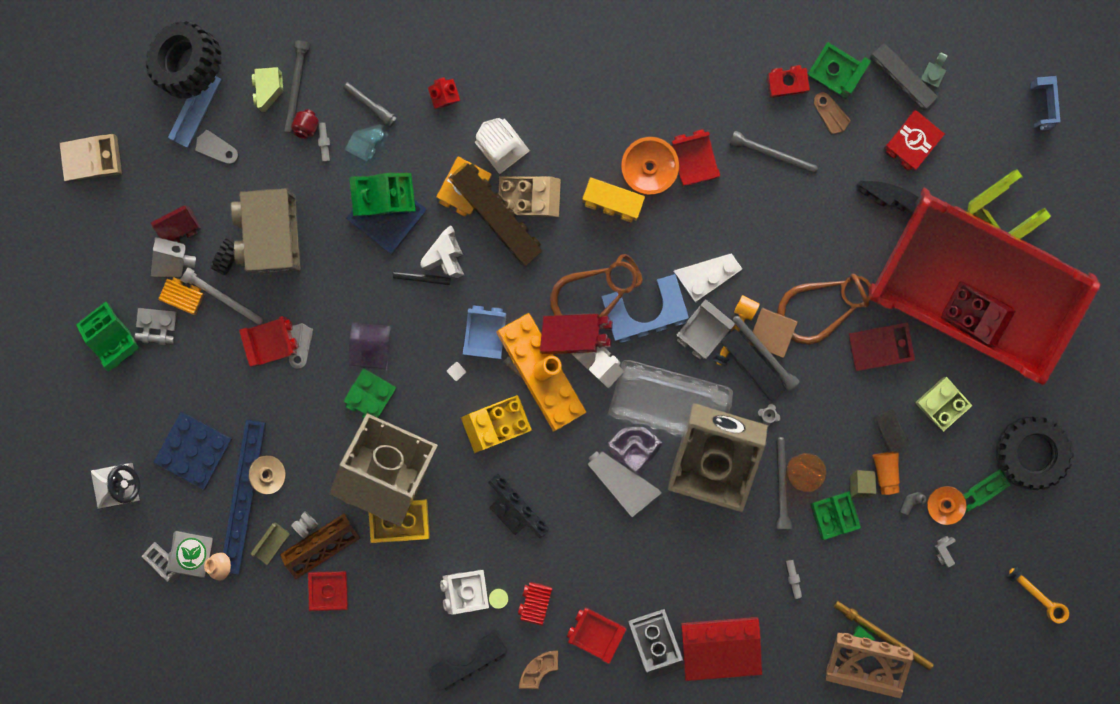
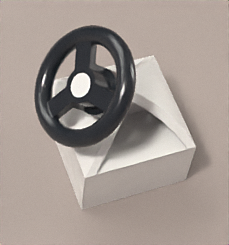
M133 463L91 471L98 509L139 501L140 479L133 468Z

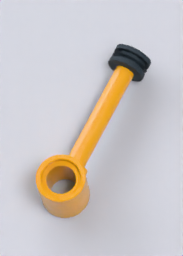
M742 295L734 313L738 314L743 322L745 319L751 321L759 307V303ZM735 324L732 330L736 329L739 332L740 329ZM723 346L720 354L716 353L715 355L717 356L713 360L718 365L727 366L726 363L730 359L726 357L729 352Z
M1015 566L1009 571L1007 577L1012 582L1017 580L1047 608V616L1051 621L1063 623L1068 619V608L1060 603H1052L1021 575L1022 569L1020 570L1018 566ZM1056 608L1062 609V616L1060 618H1055L1053 615Z

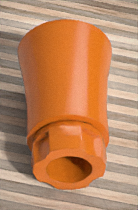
M884 452L872 455L881 495L899 493V452Z

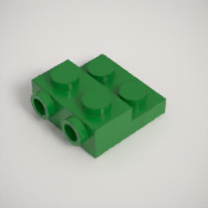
M363 368L344 399V402L347 403L345 407L353 412L356 410L361 411L363 418H365L367 413L379 418L397 387Z

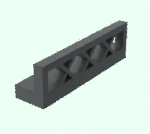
M885 43L870 56L923 111L938 98Z

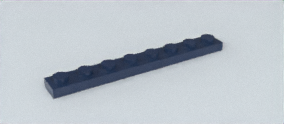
M247 419L223 553L230 559L231 568L229 573L240 574L254 488L249 481V470L252 463L260 457L266 424L265 422Z

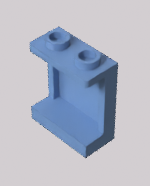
M474 305L472 309H468L463 355L501 359L503 344L496 331L503 328L506 323L507 313H503V309L492 308L491 311H485L484 307Z

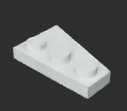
M731 253L674 270L673 272L696 302L741 271L742 268Z

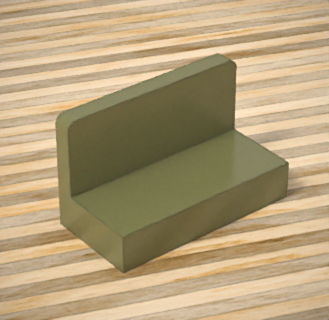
M273 523L250 555L257 557L268 565L290 533L277 523Z

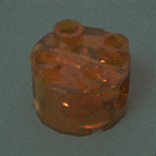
M800 453L792 457L786 467L787 479L795 489L811 492L818 489L824 483L826 467L817 456L810 453Z

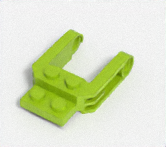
M1018 169L1010 172L968 203L967 212L1000 228L988 210L984 209V206L1009 189V186L1015 181L1023 178ZM1043 208L1008 233L1021 239L1048 220L1051 215L1046 208Z

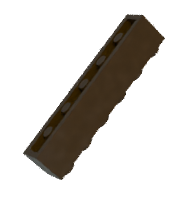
M464 163L448 179L520 264L526 266L542 252V249L539 247L541 243L534 236L531 238L527 233L529 229L523 222L519 223L515 219L517 216L510 207L507 209L503 205V198L498 193L494 194L490 189L492 186L485 178L481 179L476 166Z

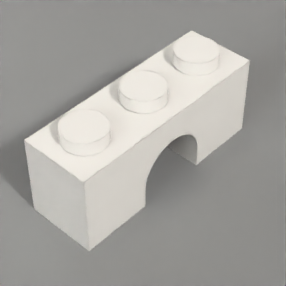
M597 347V352L571 353L608 388L624 372L619 367L621 362L615 356L610 358L609 355L611 353L605 347Z

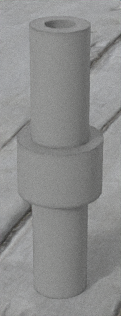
M319 123L320 138L318 139V145L321 147L322 162L330 161L328 148L330 140L327 138L326 123Z
M788 560L786 561L789 573L788 581L792 585L794 598L798 599L802 597L799 586V574L796 573L794 561Z

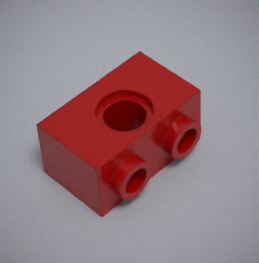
M801 65L792 66L790 70L783 71L782 68L772 69L771 73L767 75L770 98L808 93L810 91L807 68H802ZM785 76L791 77L793 84L790 86L785 85L783 78Z

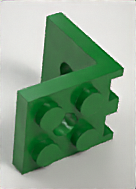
M827 42L808 72V76L847 99L871 60L864 57L861 61H858ZM832 63L837 64L839 67V71L836 74H832L828 70V66Z

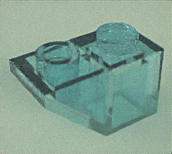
M379 124L354 132L345 151L366 162L368 158L372 159L376 152L374 147L377 141L381 142L385 135L384 127Z

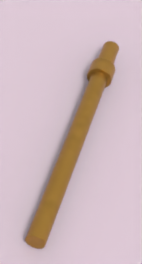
M839 601L834 604L833 607L845 614L847 619L850 621L854 620L890 645L907 647L860 616L858 611L852 607L848 608ZM913 651V660L930 671L934 664Z

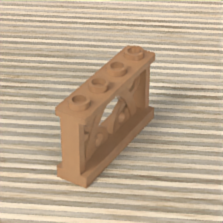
M837 633L826 669V681L901 698L913 661V651L903 646L897 647L886 642H876L869 638L855 637L848 633ZM842 647L852 649V651L846 650L848 658L841 654L840 650ZM874 656L883 668L875 669L870 674L864 673L863 668L857 661L865 657ZM837 657L844 661L839 667L835 666ZM892 659L904 662L899 668H891L898 665V662H893ZM893 673H901L899 681L893 680Z

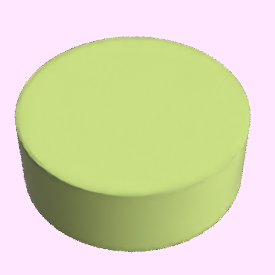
M495 589L490 593L489 602L494 608H503L508 602V595L502 589Z

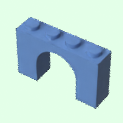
M675 274L656 280L663 306L660 315L651 322L641 323L633 320L625 309L622 297L608 315L609 321H613V328L611 330L615 341L619 340V343L631 340L630 336L636 334L639 338L649 335V330L656 329V332L667 329L666 325L674 323V326H679L686 323L685 319L689 317ZM614 292L602 296L604 307L606 308L619 294Z

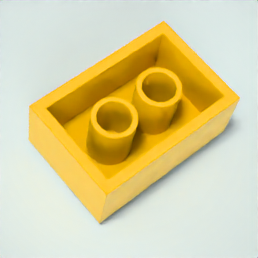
M590 177L582 202L585 203L587 208L596 210V207L603 209L604 214L610 216L618 214L622 216V220L632 223V220L637 221L645 196Z
M427 499L413 500L401 526L383 520L369 512L371 543L429 539Z

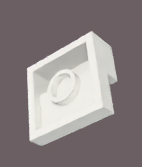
M484 570L443 576V580L440 581V587L442 592H445L446 599L443 600V607L445 611H448V614L489 608Z

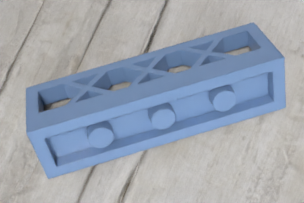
M215 76L216 80L214 83L209 84V88L206 91L202 90L201 94L197 96L192 95V98H187L168 136L169 139L189 148L222 79Z

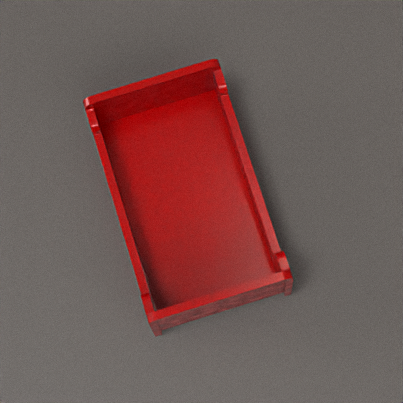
M923 187L921 191L922 198L878 280L869 287V299L891 310L895 307L1018 370L1022 375L1044 386L1100 287L1096 275L1090 272L1088 275L1061 262L1053 255L957 206L954 207L930 195V191ZM960 282L985 293L1016 311L997 345L985 343L942 316Z

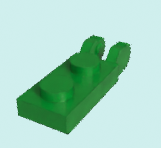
M998 469L963 494L965 500L970 496L974 499V502L966 506L965 513L977 506H981L1011 485L1001 469Z

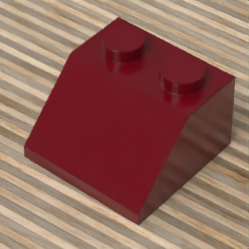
M186 205L151 222L159 238L178 243L181 242V238L185 236L190 238L198 233L197 230L201 229L191 208Z

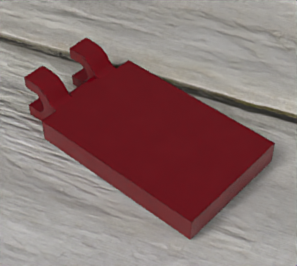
M599 314L543 316L540 352L541 354L597 352V347H611V339L607 338V334L599 335V330L612 329L613 321H609L608 316L600 317Z

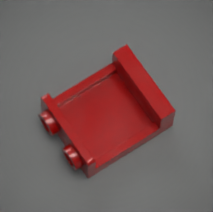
M586 607L583 611L579 610L575 618L578 621L575 628L571 627L567 633L568 643L610 663L626 631V627Z

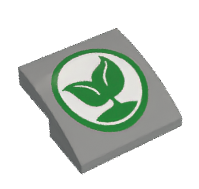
M175 531L173 533L172 550L168 556L167 572L204 578L206 574L204 564L210 557L212 538Z

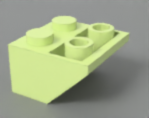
M279 68L255 69V74H252V84L256 88V94H253V102L261 112H266L283 92V78Z
M947 377L939 380L915 402L942 431H945L972 407L971 403Z

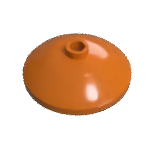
M644 137L636 140L626 149L622 158L621 169L625 181L632 189L642 194L653 195L667 190L674 183L679 171V160L673 147L666 141L656 137ZM652 164L653 169L647 170L646 165Z

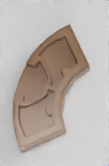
M558 650L545 652L535 657L524 669L519 689H538L544 675L551 671H557Z

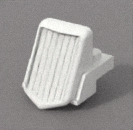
M496 118L483 122L476 134L475 144L499 174L530 151L505 118L503 120Z
M449 226L442 232L421 260V267L425 270H431L441 265L445 274L459 278L464 274L457 257L463 255L454 237L455 231L452 226Z

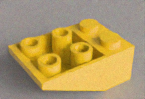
M518 395L460 417L474 453L532 431Z

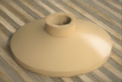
M261 456L252 463L249 470V481L256 491L262 494H271L278 491L283 485L285 469L280 460L273 456ZM264 471L267 473L265 478L262 477Z

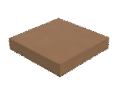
M762 308L753 333L770 353L784 358L798 321Z

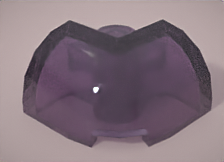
M642 426L625 427L619 431L607 446L612 455L621 464L624 463L634 473H637L647 462L650 463L655 457L662 441L648 429Z

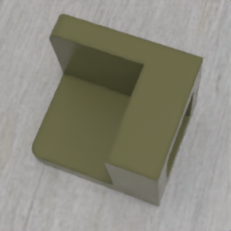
M857 470L850 475L852 498L869 499L876 494L874 471Z

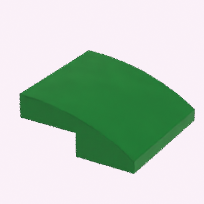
M850 492L810 503L821 540L861 528Z

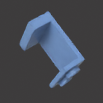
M1038 77L1030 82L1031 90L1046 89L1049 119L1038 121L1034 124V128L1040 127V131L1051 130L1055 128L1056 124L1060 123L1057 77Z

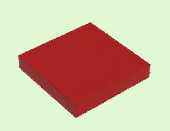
M347 571L308 572L309 611L348 610Z

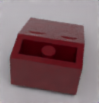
M960 282L942 316L985 343L997 345L1016 311L985 293Z
M908 322L849 333L855 371L915 360Z

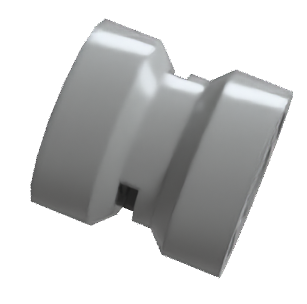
M304 512L299 519L300 521H295L291 525L300 536L305 538L309 535V530L315 529L318 523L307 512Z

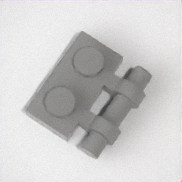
M138 308L136 327L144 329L143 333H135V340L147 344L149 342H156L159 345H166V343L174 344V336H167L168 330L175 331L177 312ZM160 329L161 333L160 335L150 334V330Z

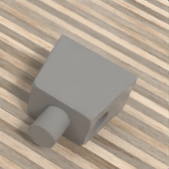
M155 237L151 276L180 277L183 273V267L195 268L196 256L185 255L186 246L182 243Z

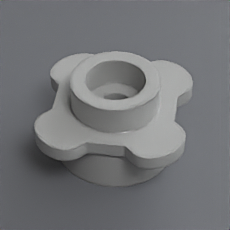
M769 404L767 408L759 409L758 415L761 416L763 424L769 426L770 423L780 420V415L777 414L775 405Z

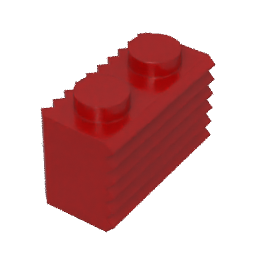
M530 582L529 586L525 585L522 595L526 597L525 603L520 604L518 615L521 616L520 620L543 626L552 587Z

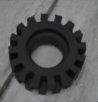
M225 238L223 243H221L212 261V270L224 276L227 275L232 264L235 262L233 241Z

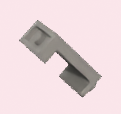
M705 299L676 334L678 337L677 342L685 348L687 345L692 348V354L699 360L702 357L706 360L735 323Z

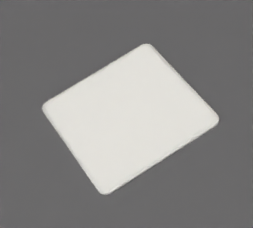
M458 362L454 363L447 370L455 381L466 373L465 369Z

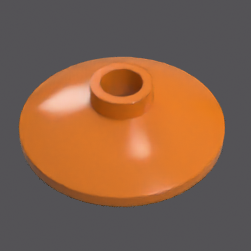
M950 486L940 487L930 495L928 511L936 522L944 525L954 524L964 516L966 500L963 494L956 488ZM949 501L951 507L946 508L944 502Z

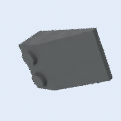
M665 609L628 621L647 680L684 668L683 659Z

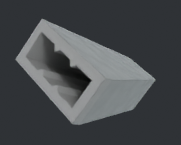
M596 451L588 458L590 460L588 463L590 468L631 517L635 516L661 494L658 488L604 452L599 454Z

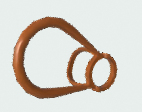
M621 254L609 268L573 273L562 277L554 285L550 295V305L554 316L563 315L558 306V295L563 286L572 281L604 272L608 286L619 294L599 315L600 317L608 316L624 293H629L634 290L633 288H637L642 284V274L638 266L629 255ZM624 258V259H626L629 263H627V262H621V260ZM616 266L628 268L633 275V283L627 289H620L612 283L611 271Z
M851 274L850 277L846 278V281L808 283L795 286L784 294L779 302L777 314L785 316L786 305L798 293L841 285L842 299L851 309L818 335L804 337L794 333L791 339L796 343L807 345L821 342L831 335L857 307L869 306V295L868 297L866 296L859 280L864 281L868 289L871 285L870 282L864 277ZM852 280H854L862 296L863 302L860 304L851 303L845 297V287Z

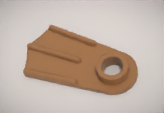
M827 93L817 94L814 98V105L831 134L844 132L851 121L849 117ZM825 98L826 104H820L819 99Z

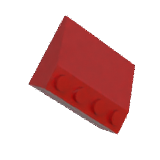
M758 617L681 623L685 681L762 675Z

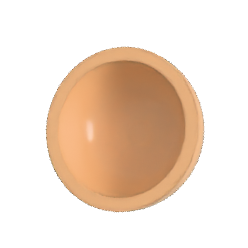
M216 553L205 561L204 569L211 578L221 581L229 575L231 564L229 557L225 553Z

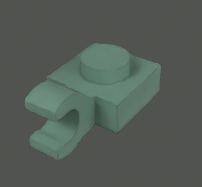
M941 52L934 64L929 62L921 80L938 88L946 73L942 66L948 55Z

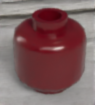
M305 109L304 111L297 112L291 125L294 131L293 134L301 139L313 137L319 120L311 110Z

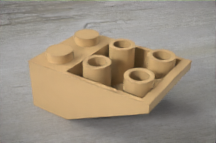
M101 135L60 143L64 181L122 174L118 138L116 135Z
M499 177L498 194L504 200L503 205L507 209L510 207L517 216L559 217L561 179L554 177Z

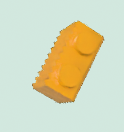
M175 277L172 280L167 279L158 300L196 315L205 295L201 293V288L191 285L190 288L184 286V282Z

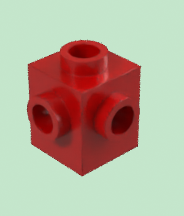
M445 77L434 80L435 84L428 87L435 109L447 107L460 101L454 79L445 80Z

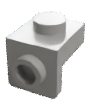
M945 536L937 541L938 545L935 548L939 554L936 557L941 565L945 564L949 568L955 562L946 547L956 541L953 537L948 538V536Z

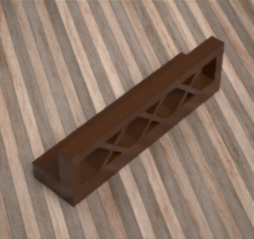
M344 513L281 553L280 556L285 567L297 579L359 540L360 536ZM348 532H351L353 534V536H351L348 539H342L343 536ZM329 544H336L334 548L326 549ZM320 554L315 560L310 559L312 555ZM303 564V567L298 571L293 569L296 565Z

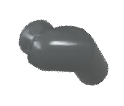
M919 492L908 495L900 512L909 515L913 506L922 505L926 502V496Z

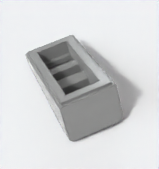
M154 542L142 557L167 582L173 583L180 574L172 572L168 574L167 567L164 570L162 569L168 562L169 554ZM156 551H158L159 553L153 559H151L150 557ZM163 556L164 558H163L162 561L157 565V564H156L157 561Z

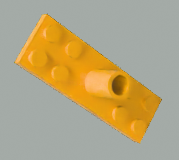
M529 313L496 331L553 432L586 413L561 369L560 360L553 354H541L542 334Z

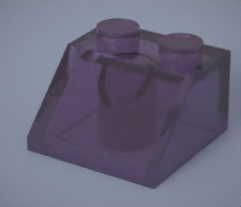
M353 322L349 338V366L387 370L391 327Z

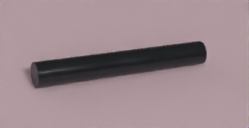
M394 271L393 278L444 285H450L451 283L450 277Z

